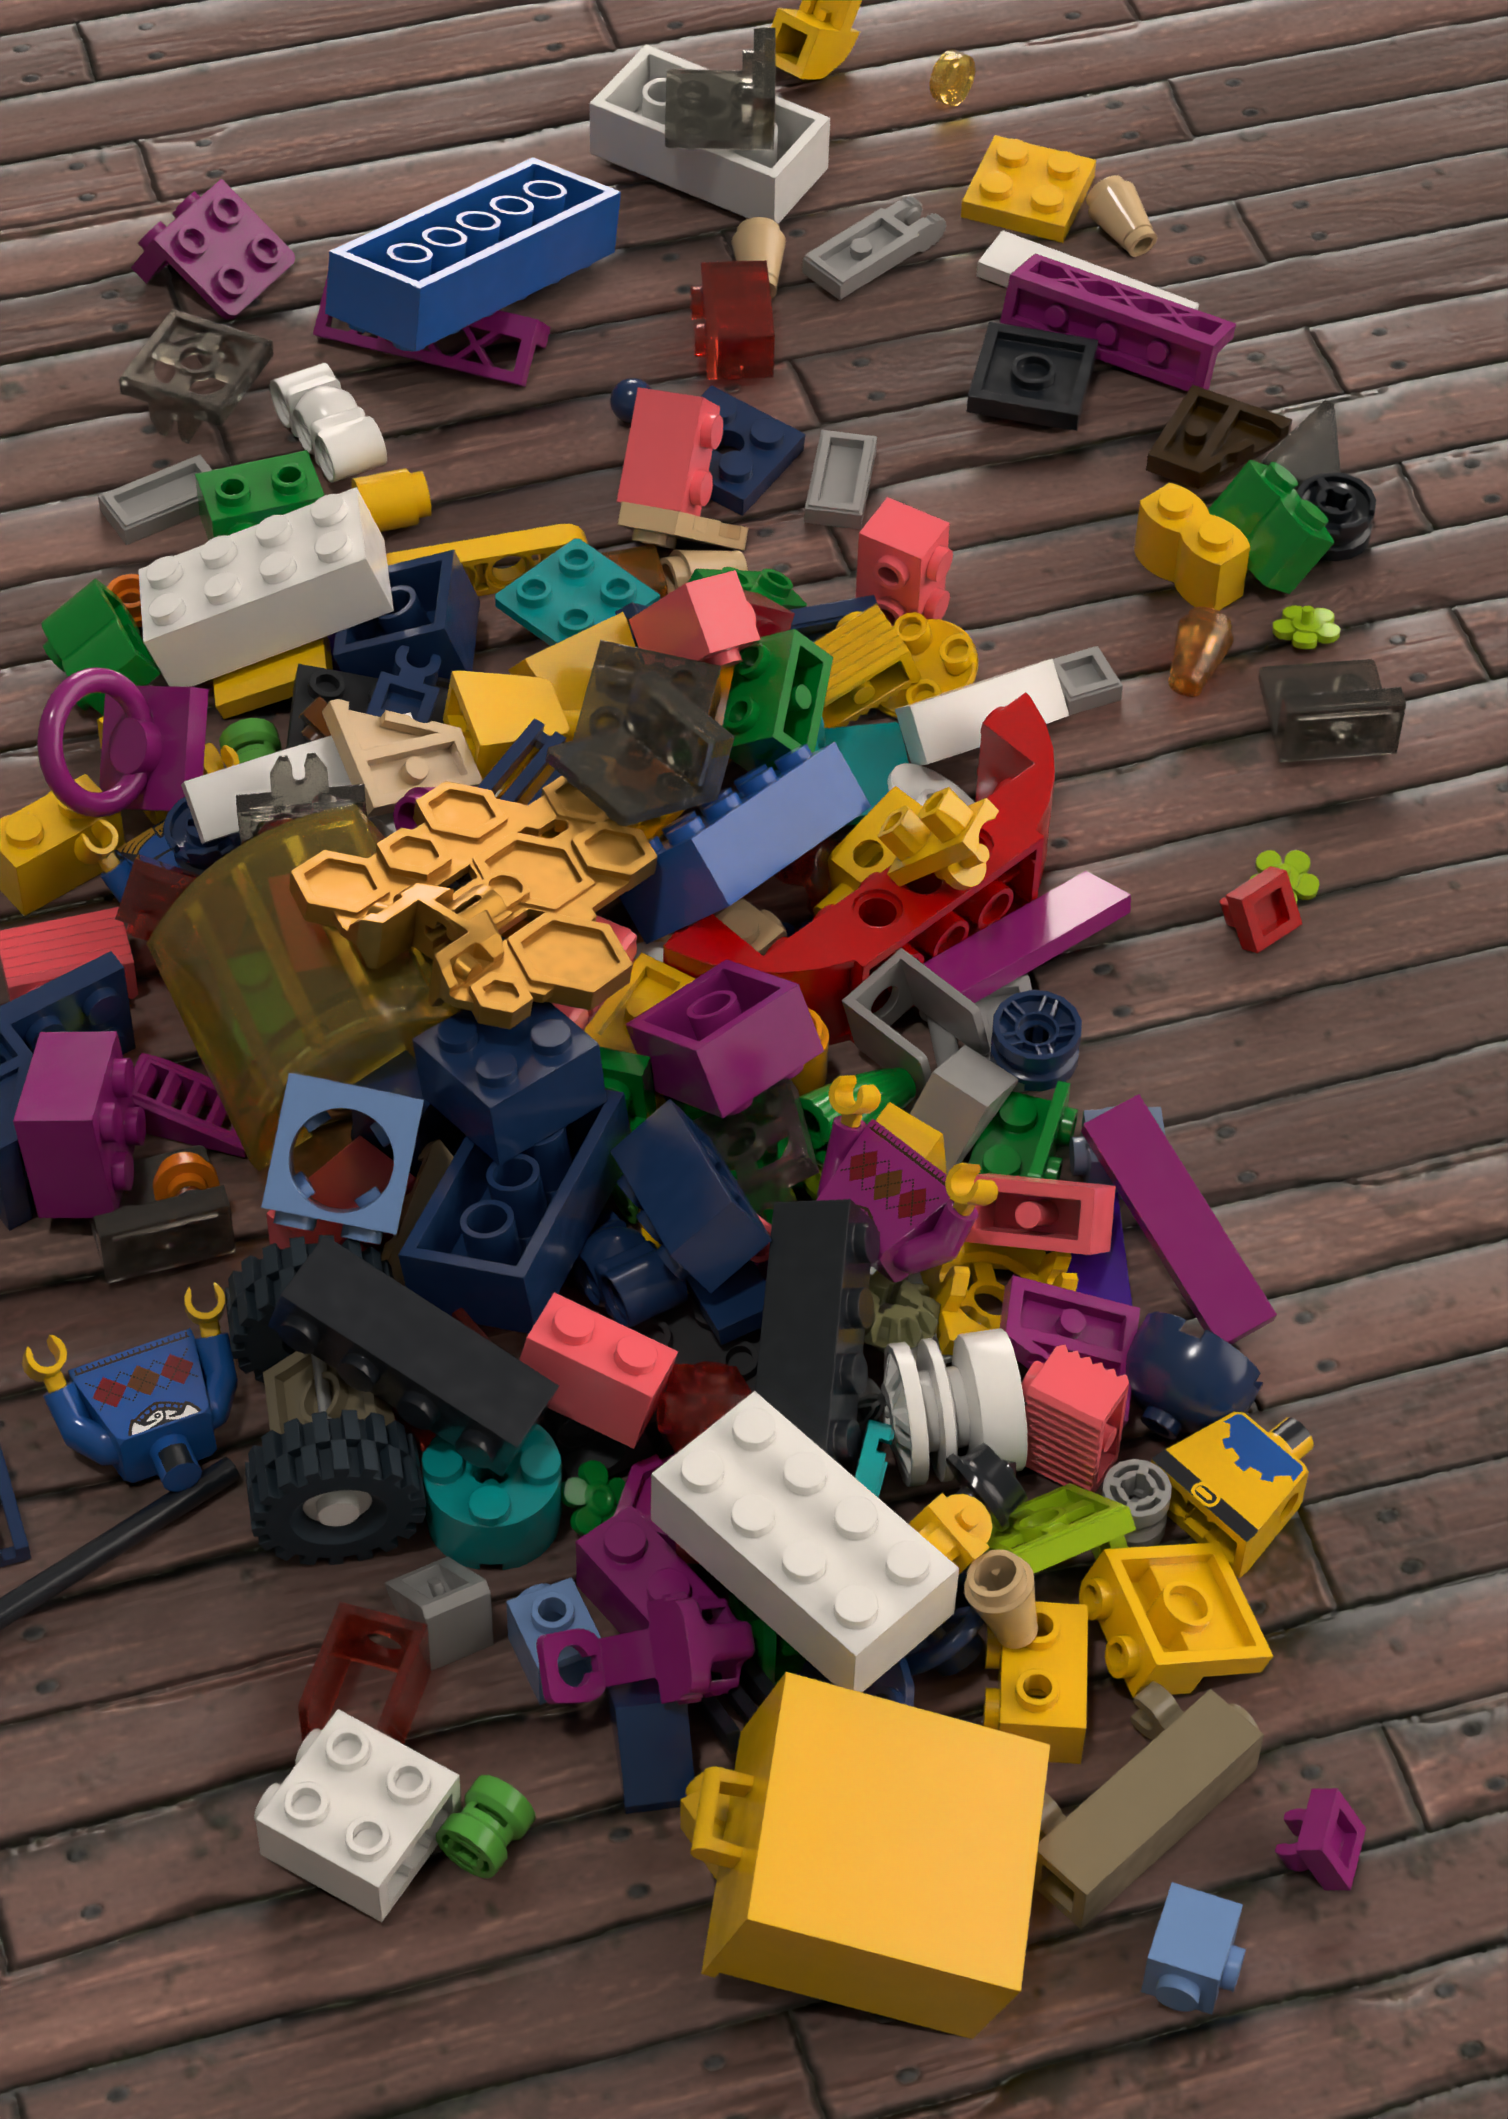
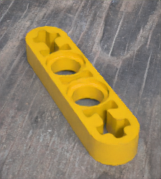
M556 524L387 553L386 557L387 564L392 565L454 549L477 596L498 593L571 540L578 538L587 544L588 542L584 531L579 526ZM533 555H538V558H539V559H538V560H533V557H532V556H533ZM508 556L521 557L514 566L505 569L493 567L501 558Z

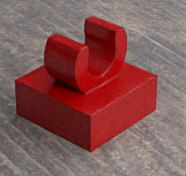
M1270 866L1219 900L1226 924L1236 928L1241 948L1247 951L1259 953L1303 924L1287 870Z

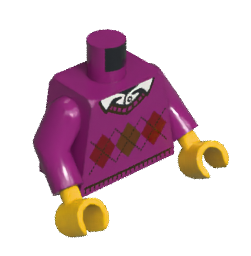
M839 1076L833 1080L828 1095L833 1109L842 1115L835 1117L833 1120L816 1201L851 1199L875 1222L879 1232L880 1251L877 1261L871 1263V1266L891 1282L902 1281L909 1274H916L953 1261L958 1256L975 1220L979 1217L975 1205L986 1206L996 1200L998 1195L996 1183L993 1180L979 1179L974 1183L976 1176L981 1170L979 1164L959 1163L954 1165L946 1175L876 1120L872 1119L866 1125L861 1120L862 1114L872 1113L877 1109L881 1102L879 1089L873 1084L862 1085L859 1088L855 1102L853 1091L857 1084L856 1076Z

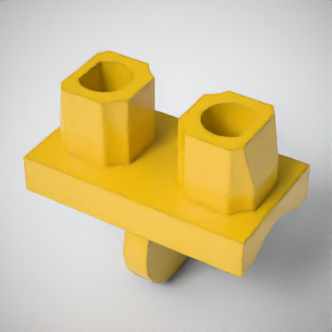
M950 787L935 792L926 800L918 816L907 805L893 811L878 834V838L896 856L887 875L899 887L933 872L937 878L944 879L954 889L966 890L979 885L985 877L986 862L990 857L988 848L983 844H979L980 829L984 823L995 819L999 810L987 798L967 806Z
M941 1493L908 1523L959 1568V1574L990 1548L986 1543L990 1539L992 1532L991 1516L980 1501L965 1494L946 1497Z

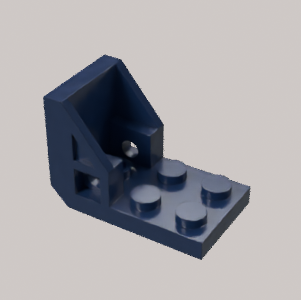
M112 951L0 1006V1219L9 1231L31 1220L35 1209V1202L13 1120L40 1032L117 1031L122 1055L136 1048L125 970Z

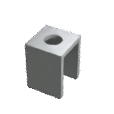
M902 948L895 952L842 1000L855 1046L884 1069L900 1067L908 1071L915 1082L916 1094L920 1096L932 1074L928 1058L921 1050L890 1027L913 1005L982 1056H985L990 1051L979 1007ZM892 986V992L887 1002L878 1011L872 1013L871 1007L876 997L884 989Z

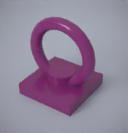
M100 667L87 668L71 674L56 687L43 709L38 728L37 748L39 763L50 790L68 809L87 817H106L122 810L169 812L178 800L185 797L181 784L184 781L203 776L209 689L179 686H136L121 673ZM95 692L105 693L99 788L103 792L99 793L89 792L75 782L69 773L63 753V734L70 711L81 698Z

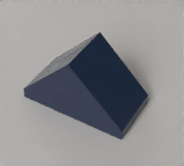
M655 1678L607 1687L625 1814L680 1807V1799L686 1797V1788L695 1778L687 1704L679 1705L678 1702L661 1704L659 1684Z

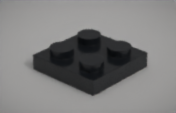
M989 321L968 393L967 412L1077 431L1097 357L1098 340Z

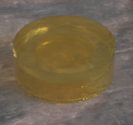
M954 49L948 50L941 55L934 65L930 76L929 87L933 99L949 106L960 104L968 95L975 78L976 66L974 59Z

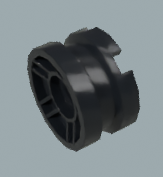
M1320 473L1306 479L1298 488L1297 493L1301 499L1311 502L1325 514L1328 519L1325 528L1334 541V544L1320 560L1336 562L1352 559L1361 554L1370 542L1372 522L1374 520L1376 498L1372 489L1361 479L1346 473Z

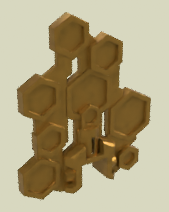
M568 771L542 788L541 797L529 805L496 799L492 790L445 781L416 800L413 819L418 827L413 830L400 828L377 843L376 854L368 859L323 850L291 871L289 891L305 921L337 927L341 936L357 946L368 968H380L411 946L433 959L428 995L430 1007L442 1006L444 1002H447L453 1007L471 1010L480 1024L511 1029L530 1016L533 1001L540 1003L550 1002L591 1011L630 983L633 963L610 924L596 922L597 916L595 913L653 875L658 856L641 829L621 825L625 821L627 804L612 779ZM551 828L555 832H560L553 839L539 837ZM469 872L472 881L455 892L454 889L446 888ZM522 920L530 922L502 941L501 934Z

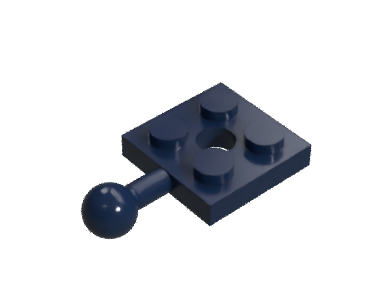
M624 379L614 387L611 393L610 405L612 411L624 422L631 423L638 387L652 389L641 379ZM711 385L700 397H704L721 407L719 415L723 419V435L719 446H731L739 451H729L722 454L715 449L712 450L709 472L712 474L713 487L710 499L743 516L804 450L806 434Z

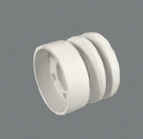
M1002 1328L958 1334L954 1340L952 1366L946 1367L939 1347L932 1338L921 1339L919 1342L917 1367L911 1349L905 1342L887 1344L884 1351V1379L881 1385V1391L885 1396L887 1404L882 1413L883 1421L885 1424L892 1425V1429L895 1430L892 1445L889 1444L895 1454L902 1480L908 1487L925 1485L929 1475V1456L936 1477L941 1482L952 1481L954 1475L945 1461L946 1458L951 1454L957 1456L958 1448H964L965 1453L968 1454L983 1443L987 1444L1001 1460L1016 1462V1471L1023 1470L1026 1466L1028 1451L1024 1395L1014 1349L1008 1334Z

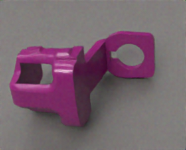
M685 1592L665 1594L661 1599L646 1602L649 1627L644 1630L598 1638L593 1632L583 1628L541 1635L537 1639L536 1648L544 1699L550 1705L585 1703L597 1699L606 1687L654 1678L657 1679L659 1684L661 1704L678 1702L679 1705L697 1703L702 1701L703 1695L711 1697L728 1693L731 1688L738 1687L741 1667L756 1651L752 1625L748 1621L736 1619L725 1599H716L714 1596L688 1598ZM712 1610L713 1618L706 1622L702 1616V1611ZM566 1646L576 1649L582 1657H591L593 1672L584 1674L582 1682L577 1687H571L566 1684L558 1671V1657ZM711 1671L721 1672L722 1680L711 1681Z

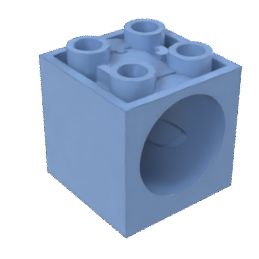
M289 1073L261 1208L276 1210L273 1223L314 1231L317 1219L341 1223L343 1226L340 1236L358 1241L381 1244L383 1232L396 1235L424 1099L297 1073ZM347 1108L365 1113L376 1121L369 1127L382 1146L392 1145L394 1166L387 1187L381 1193L377 1186L356 1198L355 1202L358 1205L356 1208H333L316 1201L311 1197L316 1191L303 1171L295 1173L293 1153L298 1135L304 1126L310 1133L330 1120L331 1116L327 1112L329 1109Z

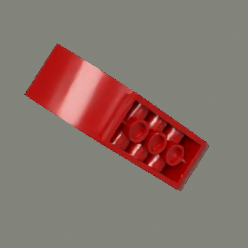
M1025 692L1007 706L995 708L982 722L975 802L987 798L999 812L995 819L984 823L980 829L979 844H983L988 848L990 857L986 862L985 877L979 885L966 890L954 889L944 879L937 878L933 872L899 887L887 875L891 867L889 866L881 873L874 872L863 880L857 890L836 905L829 904L822 908L815 915L812 922L792 936L778 939L771 945L764 956L715 915L711 914L690 927L685 926L677 930L669 938L667 943L663 945V963L696 979L727 959L797 983L800 986L807 1007L815 1011L826 1025L829 1033V1045L849 1040L854 1043L842 1000L900 948L923 964L1038 898V890L1047 855L1055 767L1054 748L1045 720L1030 695ZM892 986L884 989L876 997L871 1007L872 1013L878 1011L887 1002L892 992Z

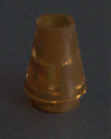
M1195 607L1189 611L1187 616L1179 620L1170 677L1168 679L1170 688L1176 693L1186 697L1199 696L1234 643L1233 625L1225 614L1209 607Z

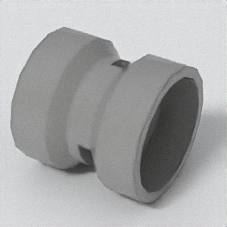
M1130 1459L1121 1461L1109 1469L1103 1481L1102 1496L1130 1508L1136 1530L1124 1535L1128 1548L1157 1546L1165 1534L1172 1486L1167 1474L1159 1466L1147 1460Z

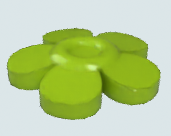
M1298 605L1286 607L1282 611V619L1275 620L1272 627L1273 634L1277 638L1292 640V645L1300 649H1313L1317 646V642L1330 644L1337 641L1340 637V627L1334 624V613L1326 608L1314 609L1312 606L1302 607Z
M1273 850L1264 851L1257 856L1255 867L1258 873H1261L1270 866L1287 870L1296 903L1298 901L1297 897L1302 900H1310L1318 893L1319 880L1315 875L1307 873L1311 862L1309 856L1299 850L1290 851L1285 856L1284 863H1282L1280 855Z

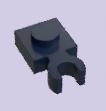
M400 646L395 654L392 674L381 671L366 714L381 717L385 710L400 714L411 712L412 718L415 721L429 723L433 716L440 688L434 687L441 665L440 656L432 654L430 662L426 667L417 668L407 662L410 647Z

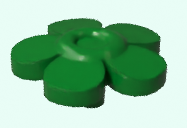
M590 1460L580 1465L578 1468L579 1478L571 1477L562 1482L561 1501L567 1507L577 1508L571 1516L570 1523L572 1529L580 1536H584L614 1516L626 1484L620 1477L608 1480V1471L605 1465L595 1460Z

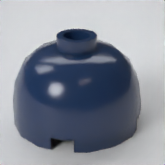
M1157 1311L1146 1316L1133 1338L1126 1358V1375L1131 1386V1397L1144 1410L1140 1418L1143 1424L1160 1436L1175 1440L1179 1433L1191 1436L1232 1412L1246 1413L1263 1387V1382L1256 1381L1261 1374L1258 1368L1243 1353L1216 1334L1206 1329L1200 1339L1180 1331L1186 1319Z

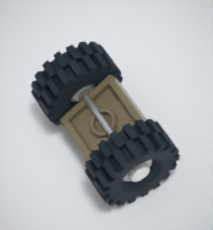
M319 1235L318 1243L324 1235ZM326 1235L330 1239L334 1240L333 1235ZM304 1236L290 1238L289 1248L281 1250L276 1243L262 1248V1259L252 1255L241 1262L242 1272L233 1270L228 1278L229 1288H225V1300L233 1359H238V1366L245 1374L254 1371L255 1380L264 1383L270 1431L261 1437L262 1447L253 1445L248 1453L249 1462H245V1476L253 1536H258L259 1545L266 1551L275 1547V1554L278 1558L288 1561L292 1556L298 1554L300 1564L315 1565L318 1558H328L330 1566L344 1564L343 1557L356 1555L358 1561L373 1558L372 1549L378 1547L385 1552L398 1547L397 1536L409 1539L416 1532L415 1523H423L426 1515V1500L416 1439L412 1433L406 1434L405 1426L394 1419L393 1406L371 1392H362L349 1386L340 1377L336 1369L312 1354H303L295 1351L281 1339L277 1331L268 1326L281 1293L318 1245V1243L305 1244ZM349 1238L341 1245L394 1279L392 1267L388 1260L381 1261L380 1252L372 1246L362 1252L360 1241Z

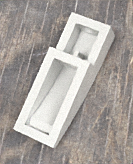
M1053 659L1035 663L895 709L911 764L927 765L979 748L982 722H984L989 713L997 707L1007 706L1025 692L1032 698L1046 724L1070 716Z

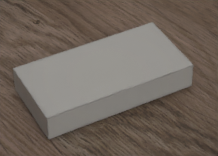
M821 430L805 505L804 523L861 530L876 455L877 436Z
M199 454L99 495L100 511L126 545L200 515L195 474L211 471L212 469Z

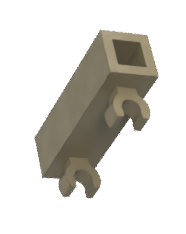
M1152 1681L1134 1697L1133 1703L1140 1709L1131 1716L1130 1721L1139 1732L1153 1741L1067 1817L1062 1813L1054 1799L1047 1792L1044 1793L1033 1887L1078 1928L1082 1929L1256 1771L1264 1734L1258 1729L1255 1720L1244 1708L1237 1704H1228L1210 1689L1184 1712L1180 1709L1174 1697L1163 1686Z

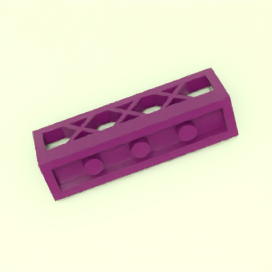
M1036 253L1010 274L1000 319L1002 324L1097 339L1098 350L1096 359L1185 391H1189L1192 385L1209 389L1217 354L1233 339L1236 323Z
M326 278L313 335L526 387L535 347L546 349L551 327L538 319L498 310L493 315L484 317L462 328L471 345L452 357L443 355L436 342L428 345L430 351H404L396 348L389 340L377 336L379 338L377 339L362 335L364 332L352 329L344 331L331 328L333 317L325 314ZM475 332L485 334V336L478 339ZM499 338L519 342L520 347L514 372L494 367L484 348ZM477 353L483 364L466 359Z

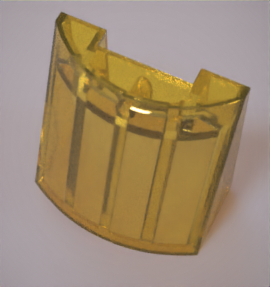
M356 804L336 807L291 820L261 833L232 850L205 870L181 893L160 920L146 943L248 1159L258 1171L268 1166L271 1162L289 1073L353 1085L405 1050L416 1060L412 1039L463 1010L453 1007L447 1002H444L442 1006L430 1007L428 995L434 960L411 946L380 968H368L357 946L341 936L337 927L305 921L289 891L291 871L323 850L367 859L376 854L377 843L385 839V837ZM305 1126L298 1135L295 1147L312 1137V1132L309 1133Z

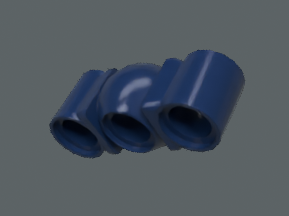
M609 1208L602 1210L564 1282L570 1288L577 1287V1290L581 1294L587 1295L594 1305L606 1308V1312L617 1323L628 1328L688 1301V1290L685 1280L681 1281L663 1263L656 1252V1245L652 1241H646L639 1231L627 1228L626 1223L619 1219Z

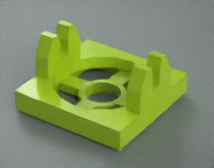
M1069 1483L1022 1503L1010 1514L1008 1518L1010 1526L1005 1531L1001 1532L992 1524L991 1536L986 1543L990 1548L985 1552L992 1550L1010 1551L1025 1560L1032 1568L1034 1574L1090 1549L1097 1560L1104 1549L1128 1548L1124 1535L1135 1531L1136 1527L1128 1506Z

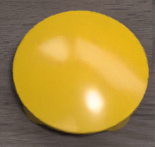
M916 612L906 613L895 621L893 627L908 647L921 678L918 683H911L908 690L901 689L898 696H890L888 702H880L877 709L888 716L897 718L895 712L897 708L974 683L978 671V653L972 639L963 629L948 621L926 619L922 614Z

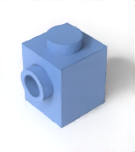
M572 1577L552 1585L542 1583L531 1586L518 1597L506 1601L508 1639L540 1705L547 1702L543 1695L536 1648L538 1637L545 1634L583 1628L601 1638ZM566 1646L558 1657L560 1677L569 1686L577 1687L582 1682L584 1674L593 1672L591 1657H582L576 1649Z
M1172 1882L1147 1958L1141 1992L1155 1996L1160 2003L1174 2010L1193 2011L1196 2009L1212 2015L1220 1988L1234 1992L1243 1964L1246 1949L1234 1945L1243 1904Z

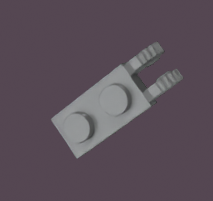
M908 196L885 210L880 208L805 254L802 273L841 300L918 251L925 252L930 249L931 245H935L943 237L947 227L945 225L946 221L936 213L927 214L926 218L919 219L922 215V204L914 197Z

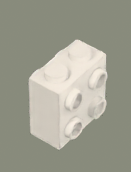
M337 1709L323 1730L315 1728L304 1739L296 1756V1766L281 1785L279 1783L272 1784L261 1797L254 1815L260 1854L378 1921L383 1922L438 1845L436 1841L438 1829L449 1815L462 1811L460 1775Z

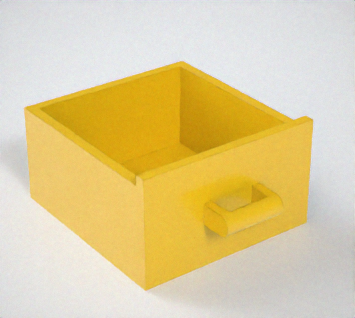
M786 1672L740 1732L734 1771L722 1767H708L704 1770L690 1854L698 1860L716 1864L719 1867L701 1974L716 1978L719 1973L973 2039L1021 1992L1050 1744ZM719 1794L730 1795L723 1840L712 1836Z

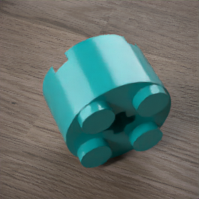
M537 1424L502 1477L489 1468H480L470 1464L459 1455L455 1446L438 1435L432 1439L422 1457V1477L426 1500L425 1513L429 1535L437 1548L445 1556L468 1568L480 1570V1564H502L503 1570L530 1563L550 1547L557 1536L562 1514L561 1459L553 1439L540 1425Z

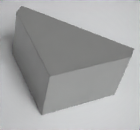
M967 1045L961 1047L932 1072L910 1112L912 1116L943 1134L947 1174L954 1165L963 1161L1016 1087L1019 1080Z
M448 1556L385 1582L388 1595L429 1672L493 1645L491 1593L486 1579Z

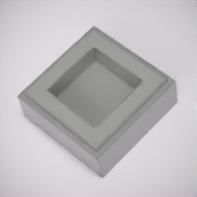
M1098 646L1053 659L1069 715L1121 700L1123 685Z

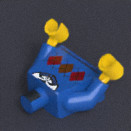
M213 1282L215 1297L218 1303L210 1312L202 1313L193 1307L190 1287L185 1293L186 1314L193 1323L199 1325L201 1337L194 1338L190 1328L68 1370L70 1379L68 1383L61 1372L67 1358V1350L60 1338L54 1335H49L47 1338L48 1348L56 1360V1364L50 1367L37 1364L30 1347L27 1346L22 1359L23 1370L34 1381L44 1382L48 1392L42 1396L65 1444L69 1448L102 1466L113 1465L124 1481L135 1483L159 1475L164 1488L173 1492L186 1490L198 1482L202 1470L197 1460L209 1457L217 1450L214 1429L227 1422L238 1387V1378L231 1352L228 1332H221L219 1320L225 1312V1294L217 1283Z

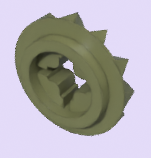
M877 1270L873 1275L870 1274L869 1290L874 1302V1317L871 1326L865 1329V1343L885 1349L887 1344L905 1342L911 1349L918 1347L921 1339L932 1338L935 1335L941 1304L930 1298L928 1285L912 1284L909 1282L908 1276L902 1281L891 1282ZM884 1303L893 1305L890 1309L887 1308L883 1314L879 1312L880 1306Z

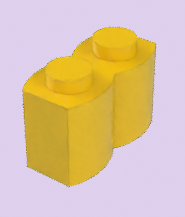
M1173 483L1166 484L1140 500L1134 552L1137 559L1148 571L1164 580L1174 582L1178 593L1189 604L1210 614L1217 613L1243 596L1250 544L1246 536L1236 526L1225 519L1210 515L1206 505L1198 496L1188 489Z

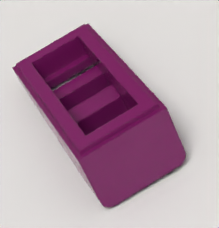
M145 1053L140 1054L134 1067L135 1082L132 1096L135 1107H142L144 1109L146 1134L243 1158L246 1157L267 1111V1101L164 1058ZM176 1099L185 1101L181 1110L173 1107ZM203 1106L211 1108L206 1121L198 1118ZM228 1112L238 1114L231 1131L221 1127Z

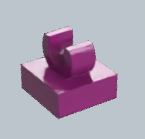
M1338 1788L1311 1789L1307 1808L1289 1810L1285 1812L1283 1818L1295 1836H1299L1298 1842L1293 1844H1276L1275 1853L1284 1865L1292 1871H1305L1309 1869L1324 1890H1351L1366 1827Z

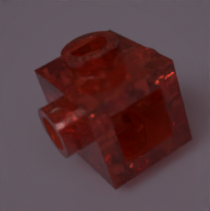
M719 1362L674 1364L667 1382L666 1392H661L658 1400V1430L661 1434L666 1435L677 1454L748 1397L752 1391L736 1366H729Z

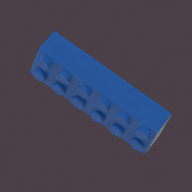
M532 157L330 250L325 314L346 322L352 330L372 333L387 339L400 350L415 352L423 350L426 346L450 334L457 333L460 329L484 317L491 316L494 312L516 301L523 300L528 295L550 284H555L560 279L582 268H587L592 263L614 253L621 191Z

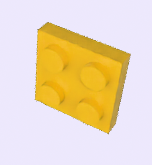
M994 135L962 199L961 218L1063 243L1095 177L1096 160L1078 156L1067 151H1058L1026 143L1018 139Z

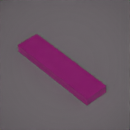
M1084 871L926 961L923 965L973 1003H976L1131 913V894Z
M1138 1094L1084 1123L1081 1133L1112 1183L1116 1186L1120 1196L1204 1331L1207 1329L1231 1345L1273 1322L1277 1316L1275 1310L1141 1096Z

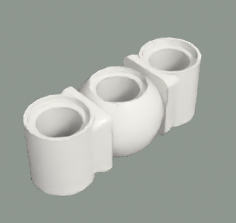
M322 363L270 381V393L279 419L286 428L291 427L293 435L299 438L303 448L308 450V453L315 455V461L321 467L328 481L331 483L386 465L387 451L378 425L372 417L365 416L364 410L357 406L353 396L348 391L341 389L340 382L335 378L329 365Z

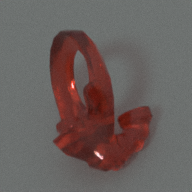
M826 838L774 875L776 879L785 884L805 887L806 892L809 894L807 907L813 916H815L813 908L829 894L827 889L829 888L830 873L827 860L833 849L841 842L840 840Z

